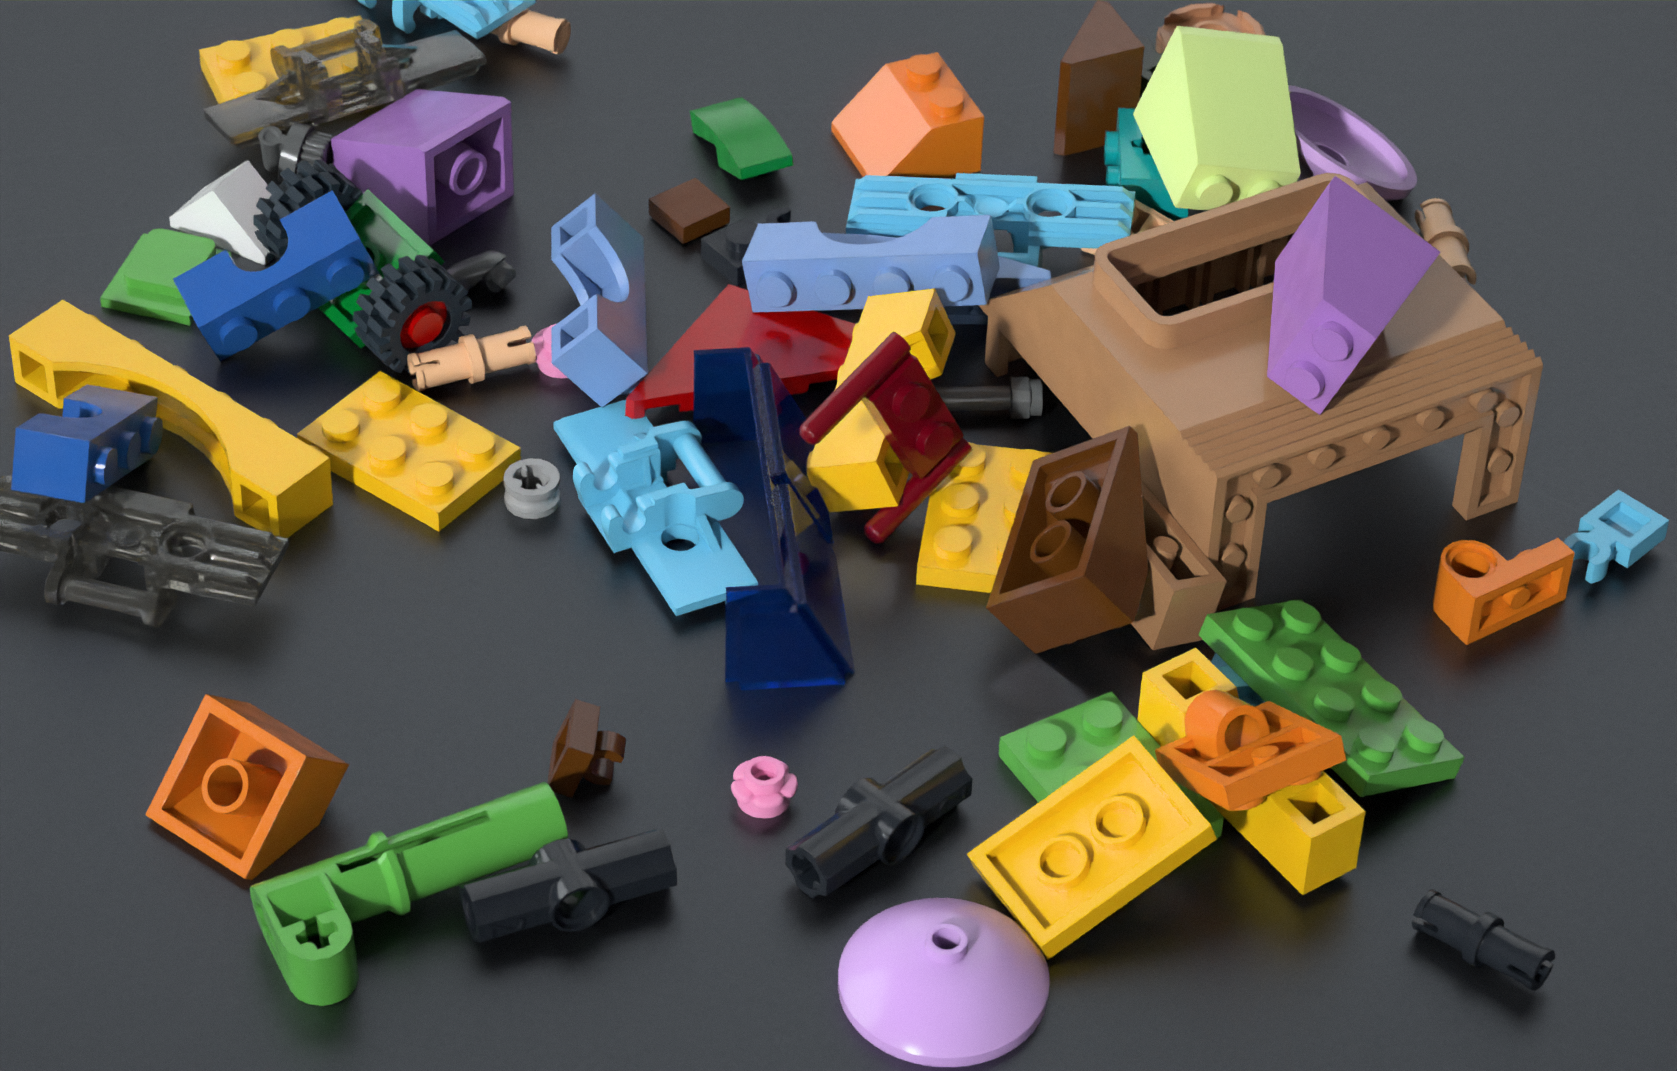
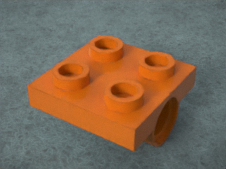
M1216 689L1204 691L1189 705L1185 716V737L1155 749L1158 764L1174 782L1229 811H1242L1254 808L1264 801V796L1289 785L1311 783L1321 777L1323 770L1346 761L1341 735L1271 701L1253 706L1224 691Z

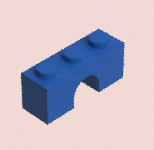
M333 190L280 219L288 236V246L281 259L271 267L256 272L241 270L236 266L228 251L224 250L173 279L197 327L220 362L239 351L249 348L260 339L293 321L301 319L312 310L345 292L355 289L364 281L379 274L378 269Z
M86 384L64 398L62 417L39 413L16 427L11 490L86 503L156 454L163 434L162 420L156 417L158 397Z

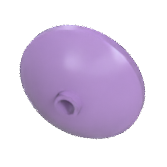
M1288 85L1301 171L1299 178L1301 180L1324 173L1341 174L1350 178L1356 185L1368 182L1386 202L1404 199L1411 193L1417 183L1414 168L1398 147L1384 134L1339 103L1313 91Z
M928 898L890 907L870 918L855 931L847 942L840 958L838 969L839 998L843 1010L854 1028L866 1040L882 1051L896 1058L924 1066L963 1067L984 1063L1005 1055L1023 1043L1034 1032L1045 1013L1048 1003L1049 970L1043 952L1021 925L1008 916L990 907L971 901L953 898Z

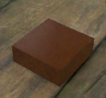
M693 178L649 198V215L684 244L730 223V206L697 178Z

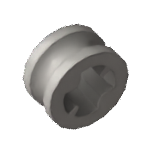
M534 458L519 460L511 464L504 473V503L507 510L515 516L524 519H539L554 513L560 506L561 492L559 490L560 473L557 467L548 461Z

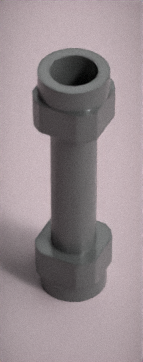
M1028 376L1010 377L1009 386L935 387L949 411L1009 410L1010 419H1029L1030 416L1042 415L1043 392L1041 379H1029Z

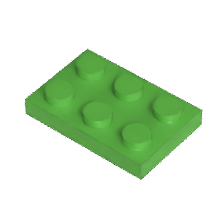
M1111 691L1001 736L998 756L1039 803L1133 735L1156 761L1155 749L1161 746ZM1175 782L1211 824L1216 838L1222 835L1224 817L1208 799Z

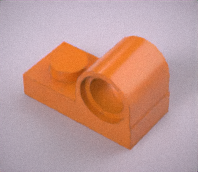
M1556 538L1532 550H1524L1513 559L1507 561L1495 549L1485 543L1475 540L1452 542L1444 548L1440 557L1433 598L1434 611L1466 645L1471 644L1565 600L1575 552L1559 538Z

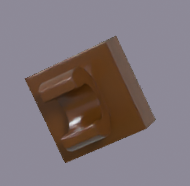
M578 699L574 700L553 741L547 784L554 793L572 798L582 777L596 785H610L613 777L614 762L622 763L626 738L613 731H597L600 706Z

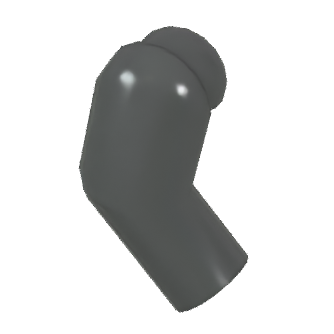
M494 250L457 262L446 270L467 292L481 280L487 284V287L492 292H500L516 277V271L513 266L505 261L507 256Z

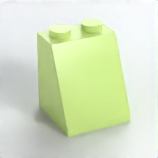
M1177 26L1133 113L1175 208L1208 211L1297 182L1301 171L1283 44L1280 38L1277 36Z

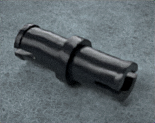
M1434 889L1429 890L1422 897L1414 911L1413 916L1417 918L1412 921L1413 929L1418 932H1424L1461 951L1463 961L1474 967L1480 968L1486 964L1524 984L1526 988L1532 991L1538 990L1549 977L1554 965L1551 962L1555 959V951L1547 947L1544 948L1505 928L1503 919L1491 912L1479 915L1442 896L1440 892Z

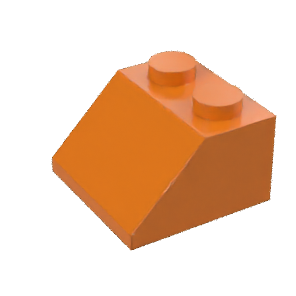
M938 52L927 55H915L909 59L885 64L832 121L831 131L862 177L865 175L950 179L955 178L956 173H975L981 171L984 115Z
M205 694L145 815L242 878L253 880L320 824L349 764L251 703Z

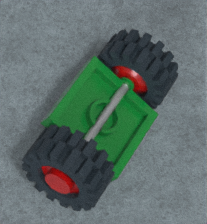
M315 160L313 166L307 161L297 163L298 173L295 174L291 169L287 168L280 173L284 181L279 186L273 181L268 184L265 189L271 193L269 199L259 198L256 207L263 214L254 215L253 224L259 229L255 231L257 239L277 260L281 259L288 246V236L280 219L332 190L354 226L379 274L372 276V278L364 281L355 289L339 295L318 308L361 349L366 345L382 362L394 371L402 373L403 369H405L409 373L408 354H417L446 347L451 340L458 343L459 337L464 336L458 328L459 326H469L471 316L466 312V310L472 308L471 299L466 296L468 294L467 290L441 266L445 261L371 191L367 189L362 193L332 164L328 166L322 160Z

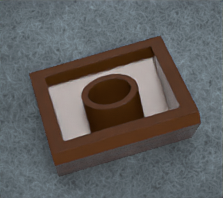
M1096 1L1060 61L1054 154L1066 156L1105 146L1106 131H1116L1118 108L1136 109L1139 103L1144 45L1107 1Z

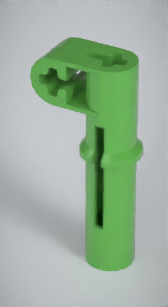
M542 782L390 837H386L381 831L372 833L367 844L362 847L252 885L250 887L251 900L260 929L290 991L298 1000L309 1005L326 1006L336 1004L347 998L354 991L359 979L351 924L387 911L399 916L407 914L410 911V903L526 862L544 845L555 840L568 838L567 826L553 790L547 783ZM319 936L321 948L317 949L312 942L307 940Z

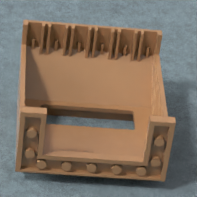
M1319 174L1103 244L1095 252L1094 265L990 298L987 305H978L988 316L985 364L996 377L1007 374L1008 362L1023 357L1093 439L1127 426H1131L1138 433L1141 480L1227 580L1216 612L1255 598L1266 509L1269 502L1464 434L1452 506L1467 521L1518 502L1543 363L1540 356L1535 357L1533 349L1528 350L1526 341L1521 342L1519 335H1514L1511 327L1506 328L1504 319L1440 255L1437 256L1320 415L1267 377L1274 282L1263 285L1264 277L1274 274L1276 259L1334 176L1340 178L1420 236L1368 182L1356 185L1350 178L1341 174ZM1233 287L1240 292L1239 294L1213 302L1215 293ZM1185 304L1190 309L1173 316H1163L1164 310Z

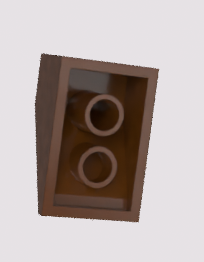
M1131 426L1046 455L1032 462L986 609L1035 654L1114 628H1121L1134 622L1148 575L1138 433Z

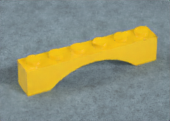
M61 300L9 335L15 382L57 408H63L64 398L86 384L158 397L156 417L161 418L163 428L187 440L203 452L217 468L231 494L234 515L281 544L333 505L330 457L326 456L319 448L308 445L282 430L272 420L255 414L235 402L226 393L213 389L191 376L182 367L173 365L147 350L140 342L129 339L103 324L96 316L87 314L65 300Z

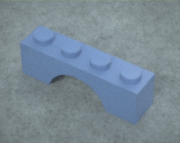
M595 193L551 227V260L567 279L580 303L576 310L551 328V363L599 406L604 407L618 395L631 393L644 379L645 375L648 374L643 236Z
M991 215L932 217L921 227L907 235L874 244H847L834 241L820 232L816 221L763 223L757 225L742 260L753 313L864 309L868 296L935 289L943 306L987 305L1000 268Z

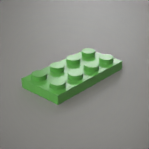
M1301 599L1206 615L1198 635L1265 702L1271 701L1342 736L1346 761L1331 768L1360 797L1456 778L1465 757L1444 737L1439 727L1427 721L1402 697L1401 691L1395 685L1384 680L1361 657L1359 650L1355 646L1344 641L1321 619L1320 613L1313 606Z

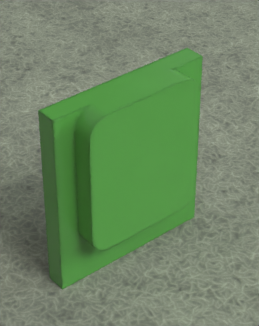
M158 228L150 231L148 234L143 233L100 297L101 307L191 326L194 319L173 279L224 250L216 249L215 242L210 238Z

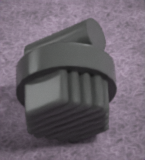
M295 122L291 126L287 135L282 134L281 130L275 126H267L259 133L263 165L270 172H278L279 184L284 181L280 173L287 168L291 169L295 174L298 173L297 163L307 161L313 166L315 160H322L329 166V164H332L331 139L334 136L316 131L314 126Z

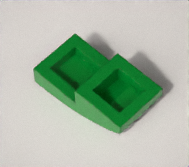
M742 97L690 111L693 133L713 143L716 146L719 167L739 179H747L794 165L792 153L777 130L756 107Z

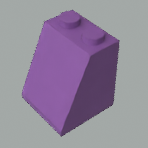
M416 89L331 139L333 166L346 176L362 193L367 189L371 191L428 246L514 195L511 101L504 97Z
M1334 176L1275 261L1267 377L1320 415L1435 261L1440 251L1340 178Z

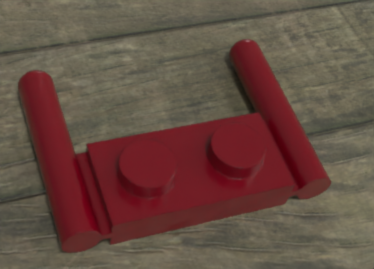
M894 331L799 428L800 435L805 442L812 445L819 444L862 400L905 470L913 475L906 482L899 506L881 508L865 524L864 533L871 542L878 544L883 543L972 451V447L963 438L964 434L918 358L909 352L911 350L910 345L902 336Z

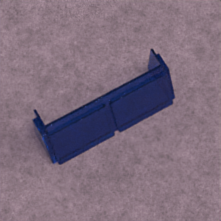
M750 347L694 350L693 424L701 433V443L758 441L779 584L726 587L725 682L739 681L740 690L845 684V673L855 672L836 555L829 545L834 543L829 511L818 489L811 485L807 475V458L809 453L814 450L815 445L809 444L802 439L799 428L806 420V417L772 365L764 363L761 357L753 353Z

